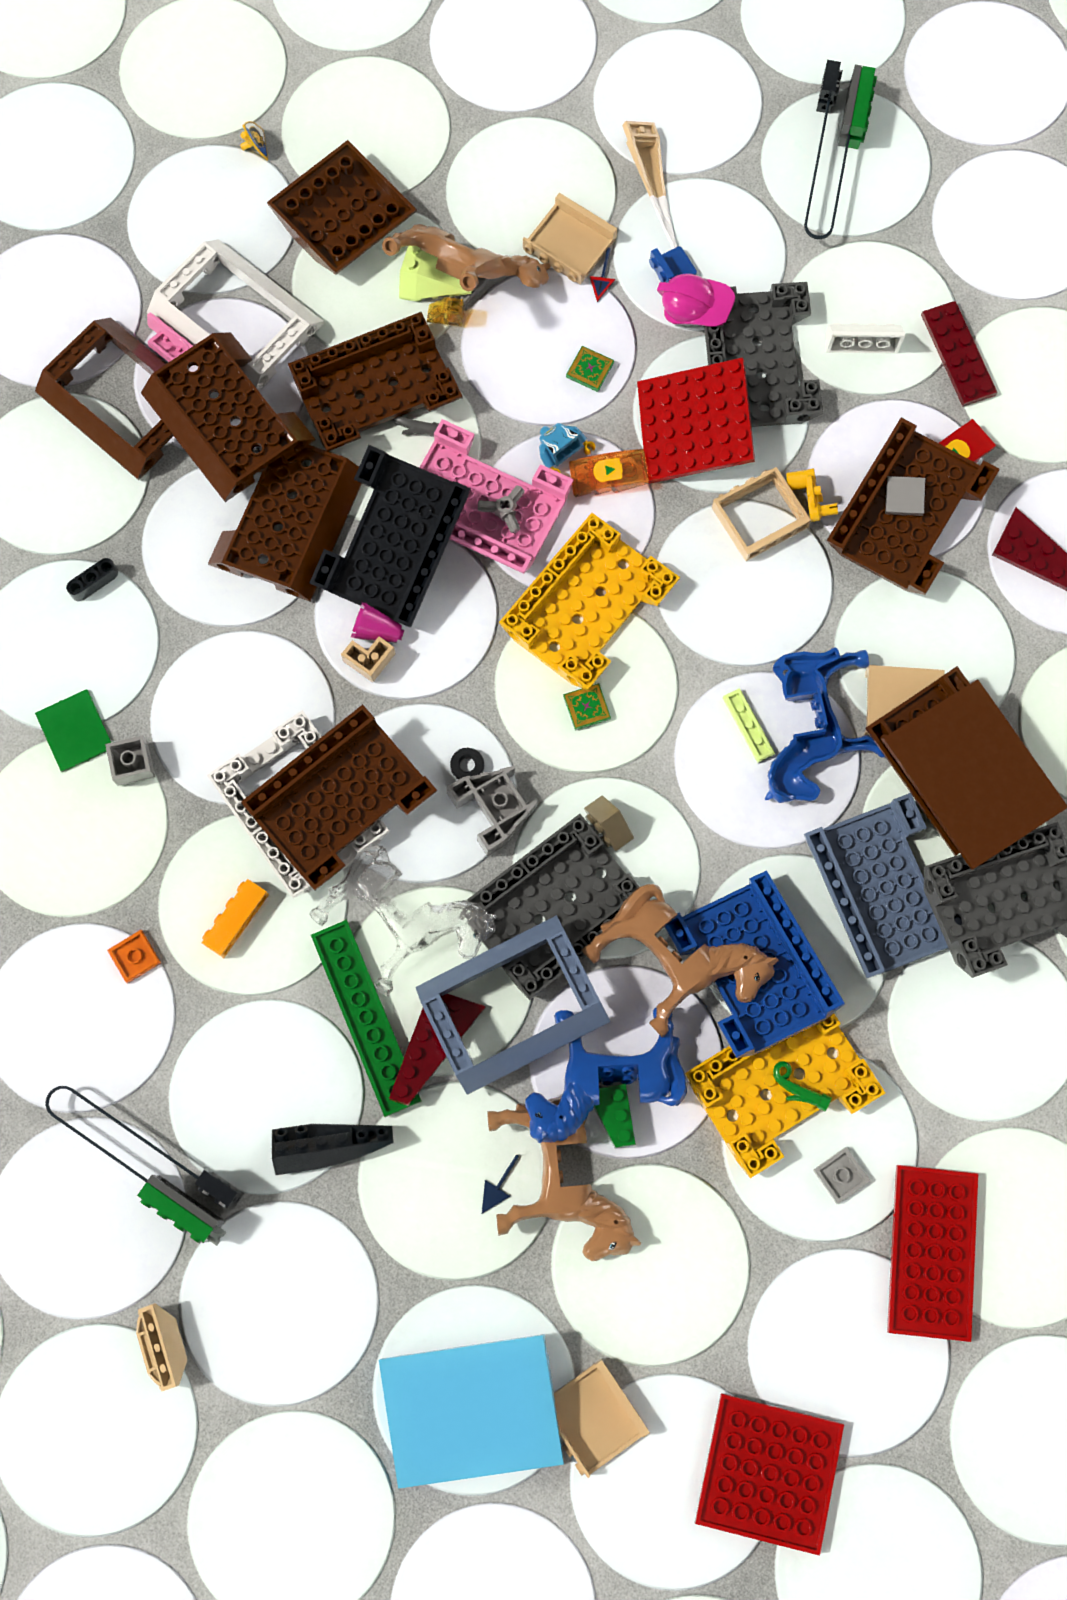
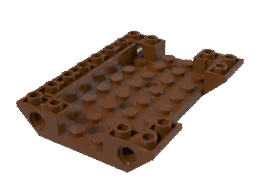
M422 312L288 363L299 394L327 452L361 439L360 432L423 407L431 411L463 398L449 367L446 368L436 348L435 338ZM424 368H431V371L428 373H425L422 370ZM391 381L398 382L395 386L389 385ZM358 394L365 395L362 399L356 398ZM325 407L331 408L329 412L322 411Z
M231 332L212 333L152 373L141 391L142 396L224 502H227L255 482L253 475L282 456L286 461L316 441L295 412L276 414L241 370L243 366L252 361V358ZM191 366H198V369L196 371H189V368ZM218 392L219 396L217 398H210L211 393ZM234 419L241 420L237 426L231 425V422ZM260 446L262 450L259 453L252 452L253 448Z
M308 445L286 461L282 456L259 471L262 474L237 529L222 531L208 565L243 577V574L253 576L274 584L276 590L311 602L317 587L310 584V580L324 549L333 552L362 483L354 480L359 466L346 457L327 452L312 445ZM305 460L312 462L309 467L302 466ZM296 492L298 495L295 499H289L288 494ZM281 524L283 529L281 531H274V526ZM261 557L269 558L266 564L259 563Z

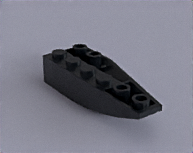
M306 1124L272 1129V1162L275 1175L320 1169L365 1156L394 1143L392 1126Z

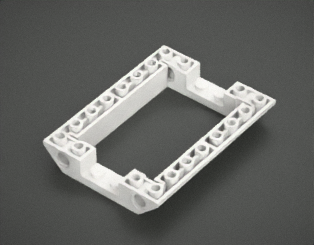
M219 239L204 241L155 290L147 314L151 312L154 316L159 317L168 327H172L177 334L186 338L193 346L210 335L176 307L184 301L182 292L202 272L210 275L216 269L215 266L220 262L291 318L285 327L249 364L241 368L256 389L260 391L277 373L275 365L295 344L301 348L324 324V321Z
M303 710L272 730L273 736L242 757L238 753L207 774L292 898L311 892L313 888L305 881L242 805L241 801L246 796L238 784L299 742L307 749L322 737ZM381 819L337 854L346 865L344 868L376 847L390 832Z

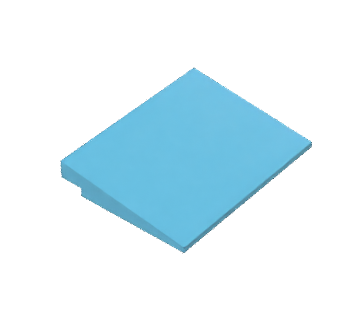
M544 1334L379 1359L398 1489L564 1465Z

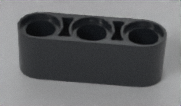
M103 558L70 580L66 586L67 592L75 601H83L118 576V569L111 559ZM107 567H112L109 571L104 572ZM96 577L95 581L89 582L91 578ZM81 588L79 592L73 593L75 589Z

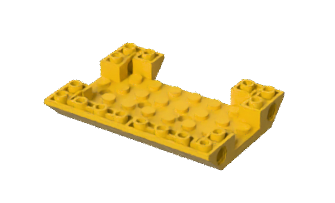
M594 513L587 517L499 621V624L516 643L569 683L585 690H589L611 663V660L601 654L600 651L641 602L658 606L680 579L678 575L652 556L646 559L620 540L621 533ZM624 561L629 566L626 569H621L618 564ZM604 589L606 594L598 596L596 590ZM575 616H580L583 618V622L576 624L572 619ZM551 644H558L560 649L553 652L549 647Z
M835 1014L756 1055L736 1058L731 1047L728 1046L685 1073L694 1094L735 1160L749 1178L754 1177L784 1158V1155L774 1141L775 1137L820 1110L816 1108L817 1106L809 1103L786 1100L787 1096L794 1094L780 1086L775 1080L773 1069L776 1063L785 1061L791 1065L792 1073L787 1080L820 1094L824 1093L832 1097L831 1102L838 1099L851 1114L885 1094L884 1089L865 1060H860L839 1027L841 1023ZM829 1048H834L837 1051L835 1059L828 1057L827 1050ZM785 1067L780 1068V1075L786 1074L787 1070ZM799 1068L804 1071V1078L802 1080L794 1077L795 1069ZM763 1089L770 1091V1100L765 1101L761 1098L760 1093ZM734 1110L737 1113L738 1118L735 1122L727 1119L728 1111Z

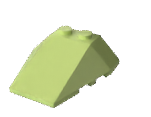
M408 246L400 270V299L422 301L423 298L430 297L438 299V296L449 295V297L472 294V291L463 290L460 285V279L436 269L438 257L421 250L418 246Z

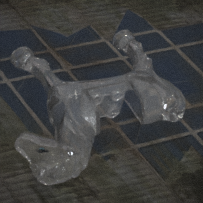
M372 845L364 848L357 854L343 879L337 884L328 887L329 895L321 899L318 906L313 908L309 915L317 924L323 926L327 922L329 912L344 900H361L374 908L397 943L393 955L380 966L381 977L374 982L376 988L388 997L393 990L392 981L395 972L412 953L422 951L436 942L441 936L456 931L460 957L464 959L474 958L482 942L495 932L494 920L497 916L496 914H489L480 904L468 900L434 905L427 902L410 916L403 910L400 912L395 907L397 903L390 896L387 898L382 895L402 873L390 862L388 853L382 845Z

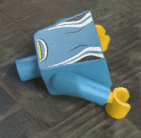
M557 423L551 429L548 426H544L540 430V458L546 467L561 473L560 470L554 468V465L558 467L580 450L583 445L585 446L584 453L586 455L591 454L587 447L595 450V443L592 441L588 442L587 437L575 426H564Z

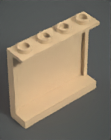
M558 193L555 197V205L529 238H523V249L526 253L536 256L542 263H549L556 272L563 273L572 282H577L581 285L606 253L607 248L616 240L617 228L563 194Z
M869 665L865 671V678H867L866 727L945 674V670ZM867 730L864 732V735H870Z
M602 1359L554 1392L559 1435L565 1442L563 1448L569 1457L573 1455L578 1462L575 1466L581 1476L585 1474L587 1478L591 1477L590 1474L638 1439L644 1438L650 1433Z

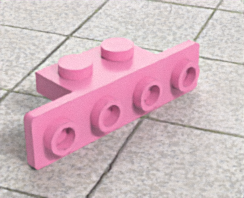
M151 312L147 314L148 326L157 333L148 340V346L165 360L170 362L193 347L186 338L177 334L172 327H168L159 317L154 316Z

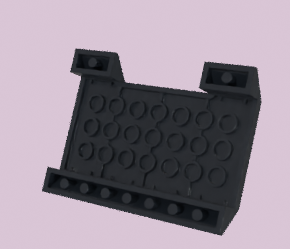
M368 445L354 480L374 489L345 558L324 549L310 584L361 606L362 602L367 603L394 621L411 628L471 488L455 481H449L393 457L383 450Z

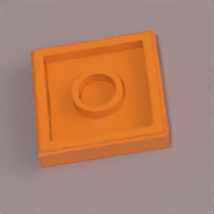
M139 930L107 950L127 984L161 964L143 930Z

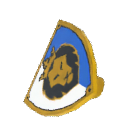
M245 122L242 125L245 131L241 133V138L245 142L240 144L241 149L244 151L254 146L260 155L268 161L264 130L255 122Z

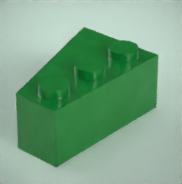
M626 1084L599 1088V1105H595L594 1110L615 1149L635 1146Z

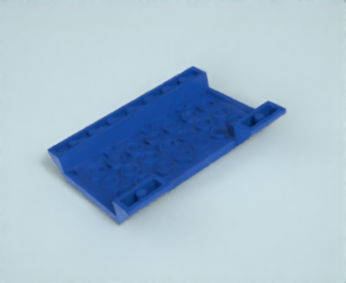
M767 870L749 878V885L683 917L680 913H677L678 915L665 926L680 955L693 954L704 944L709 947H717L720 945L745 943L757 947L768 957L778 958L779 961L773 965L774 976L767 983L761 985L754 1000L751 1002L743 1003L737 1000L734 974L719 978L714 982L732 1014L717 1022L736 1058L756 1055L826 1020L845 1005Z

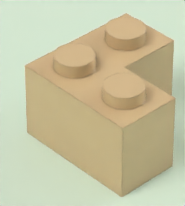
M378 637L368 650L352 640L341 653V657L344 663L373 683L396 653L391 644Z

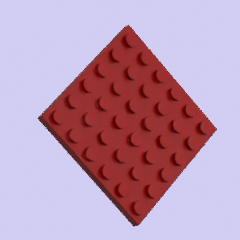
M743 357L637 381L645 473L648 484L755 462Z
M721 1393L694 1523L820 1556L844 1424Z

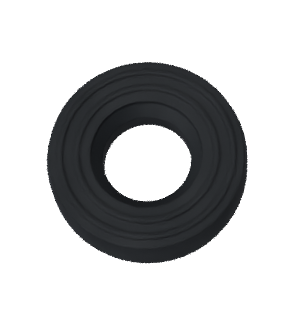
M473 748L459 749L451 758V772L458 780L466 776L480 775L484 771V759ZM465 758H470L475 763V767L469 772L463 771L460 768V762Z

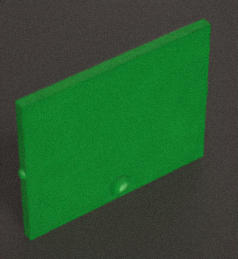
M87 689L35 712L61 772L88 762L90 759L107 752L105 744L112 743Z

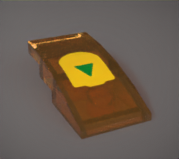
M644 449L604 453L569 461L570 474L573 479L572 489L575 497L591 493L599 495L610 491L617 493L649 484Z

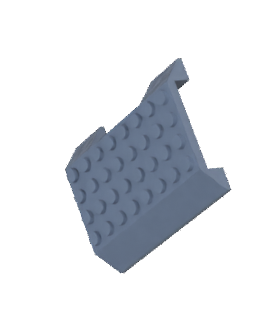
M911 793L895 798L889 804L824 829L820 827L804 833V837L866 979L948 948L925 895L924 877L906 838L927 828ZM955 916V922L958 925H961V918L959 916Z

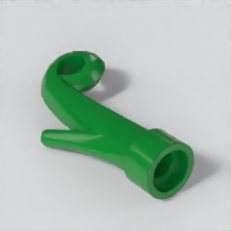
M785 1061L776 1063L773 1069L775 1080L780 1086L794 1094L787 1096V1101L805 1102L817 1106L816 1108L824 1112L827 1110L832 1097L787 1080L792 1073L791 1065ZM781 1067H785L787 1072L781 1076L779 1070Z

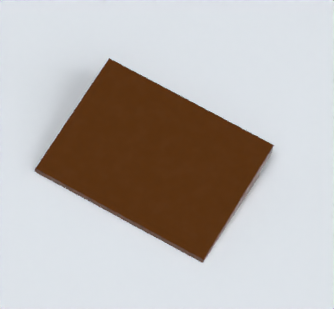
M978 679L881 739L971 870L1067 809V804Z

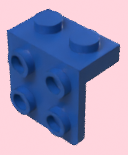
M678 246L662 255L658 248L651 250L649 263L657 273L660 282L668 283L673 277L680 274H697V270L682 247Z

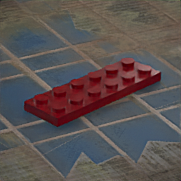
M956 301L922 311L923 321L962 407L996 396L998 392Z

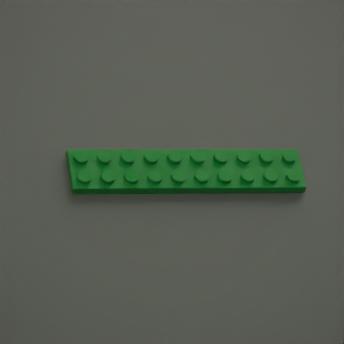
M344 920L311 934L384 1117L422 1102L419 1093L409 1106L389 1100L404 1057L348 921Z

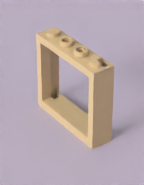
M777 467L763 471L756 478H749L741 486H734L725 495L720 494L718 498L713 500L712 504L714 513L745 561L807 529L811 522L808 514ZM773 482L797 520L747 547L723 510V507Z

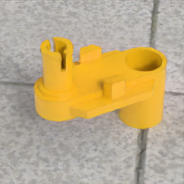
M814 468L786 473L787 484L792 491L807 488L811 522L820 521L824 516L839 515L837 503L820 506L819 502H823V495L821 493V486L816 484Z

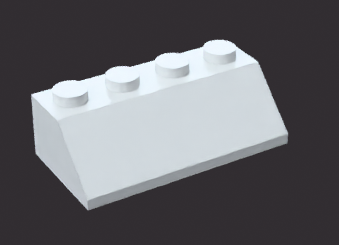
M829 324L826 331V353L898 354L905 337V331L901 325Z

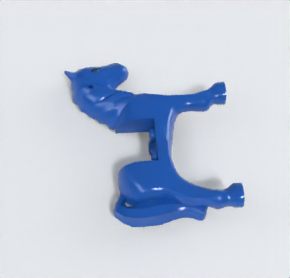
M836 647L824 653L796 652L785 654L775 662L773 671L782 682L785 700L801 701L812 699L810 701L812 711L816 712L815 726L819 730L793 734V740L790 741V744L772 761L767 775L769 779V792L766 794L765 800L773 798L779 803L793 800L814 801L820 794V788L816 783L808 780L803 775V770L815 763L827 761L840 754L853 751H872L881 758L885 757L870 735H864L859 738H846L843 736L827 693L828 680L835 672L853 665L859 668H867L869 666V657L866 650L854 653L846 652L841 656Z
M654 1008L653 1018H656L657 1011ZM568 1010L556 1012L554 1015L555 1023L557 1024L573 1016V1012ZM672 1013L668 1019L669 1031L663 1038L659 1035L653 1048L644 1054L635 1056L596 1054L587 1052L583 1048L582 1037L570 1042V1055L564 1079V1092L559 1104L556 1105L548 1101L542 1094L536 1092L531 1093L525 1100V1107L531 1119L529 1124L531 1137L537 1140L538 1143L566 1140L569 1136L576 1133L594 1106L599 1105V1083L606 1086L612 1085L614 1082H622V1084L629 1085L637 1081V1074L640 1103L658 1101L669 1106H678L687 1094L685 1072L678 1058L680 1039L673 1036Z

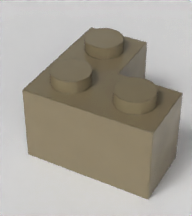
M603 795L584 808L587 813L585 816L586 820L591 826L594 825L600 834L602 833L603 837L601 839L606 847L610 846L617 851L634 839L620 810Z

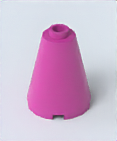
M361 603L360 607L363 608H360L352 630L356 633H352L351 638L375 641L378 637H381L386 642L392 643L402 640L404 630L401 629L402 625L367 603Z

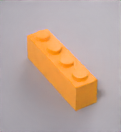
M249 879L246 882L243 881L238 886V893L234 898L231 897L225 905V911L222 914H218L212 929H208L202 937L203 941L201 943L223 959L269 896L267 891Z

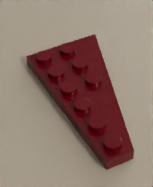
M1015 507L992 556L1067 591V553Z
M448 993L441 996L462 1039L478 1016L486 1009V1006ZM422 1008L389 1097V1100L406 1106L410 1105L425 1083L447 1058L424 1008Z

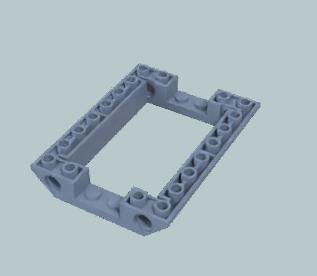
M557 915L415 987L424 1011L448 1061L467 1095L611 1022ZM549 943L582 1011L474 1066L473 1059L468 1049L465 1048L450 1017L446 1003L443 1002L441 996Z

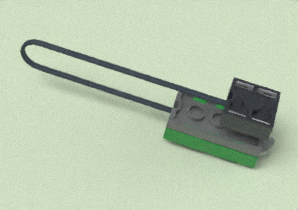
M827 59L816 109L817 112L825 113L804 223V229L811 238L825 239L833 231L848 148L859 149L860 142L864 143L868 129V118L872 109L871 102L873 101L874 87L877 81V76H874L876 68L856 64L854 66L838 146L845 147L831 228L827 234L815 235L807 227L827 116L828 113L830 114L831 107H835L843 70H840L841 62Z
M58 1086L48 1093L45 1106L47 1112L53 1118L146 1182L137 1195L141 1198L140 1202L144 1206L157 1209V1215L165 1220L174 1221V1227L182 1232L188 1231L191 1233L190 1238L197 1243L212 1242L218 1246L220 1238L226 1234V1231L221 1229L225 1220L162 1176L151 1175L149 1179L145 1178L59 1118L50 1109L49 1100L51 1095L59 1089H67L196 1178L195 1184L199 1186L197 1190L207 1197L213 1196L216 1198L214 1202L222 1208L235 1207L244 1195L242 1191L213 1171L204 1170L200 1176L196 1175L73 1088Z

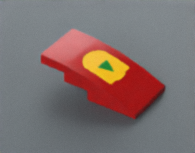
M971 419L939 442V444L975 463L996 447V444L974 419Z

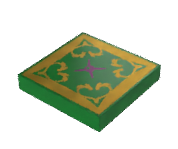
M582 346L570 366L566 378L599 392L614 364V360Z
M599 683L592 685L589 690L579 689L563 694L575 731L611 720Z

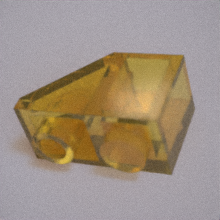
M445 297L429 304L427 322L462 326L464 299Z

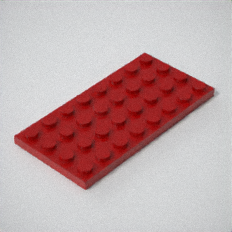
M896 1165L887 1333L971 1342L978 1174Z

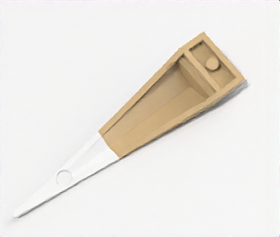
M625 121L622 126L627 137L626 144L670 245L674 249L677 245L665 191L660 137L655 123Z

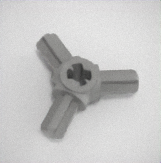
M515 486L508 496L496 499V502L480 500L478 502V511L495 513V516L506 522L510 533H517L520 530V526L515 518L516 503L525 493V490L521 486Z

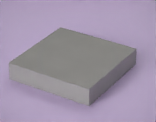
M888 476L885 514L923 516L925 478Z
M844 1147L813 1169L836 1204H839L870 1182L847 1147Z

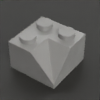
M143 735L105 744L112 780L117 786L155 777L149 744Z

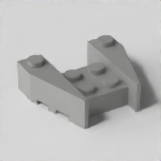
M514 766L489 773H480V775L471 777L466 776L447 786V794L456 809L475 799L491 824V827L477 834V841L487 856L502 848L537 806L536 800L526 805L509 779L515 773Z

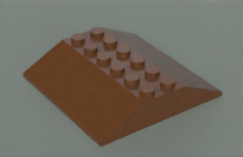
M349 140L341 144L267 202L292 238L317 263L335 275L417 212V209Z

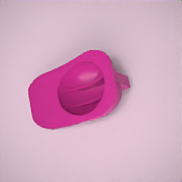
M694 274L677 275L668 283L660 282L657 291L662 296L664 316L672 324H693L708 327L723 325L728 320L735 302V294L728 285Z

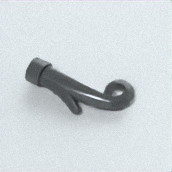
M402 416L391 420L402 427L408 428L402 431L403 435L416 433L428 434L434 437V432L439 425L436 422L428 423L407 419Z

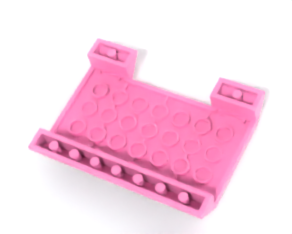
M442 419L434 432V442L419 468L471 488L450 540L524 574L533 565L565 505L573 479L540 464L532 479V485L469 457L468 454L475 434ZM515 486H521L525 493L516 503L515 518L520 526V530L517 533H510L506 522L495 516V513L478 511V502L480 500L496 502V499L508 496Z

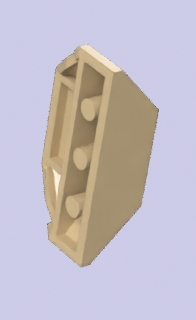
M156 1303L138 1309L139 1317L136 1335L148 1375L159 1386L161 1391L179 1386L188 1359L176 1318Z

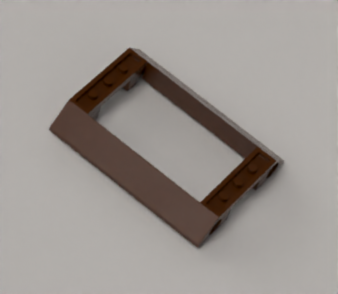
M111 317L94 320L42 370L35 392L139 481L164 456L161 448L173 437V434L160 420L132 447L65 390L63 386H67L74 379L70 373L73 368L93 349L100 354L110 341L150 375L166 365V363Z

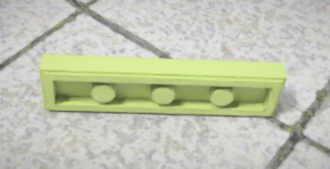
M740 688L724 695L723 700L757 763L774 756L775 752Z

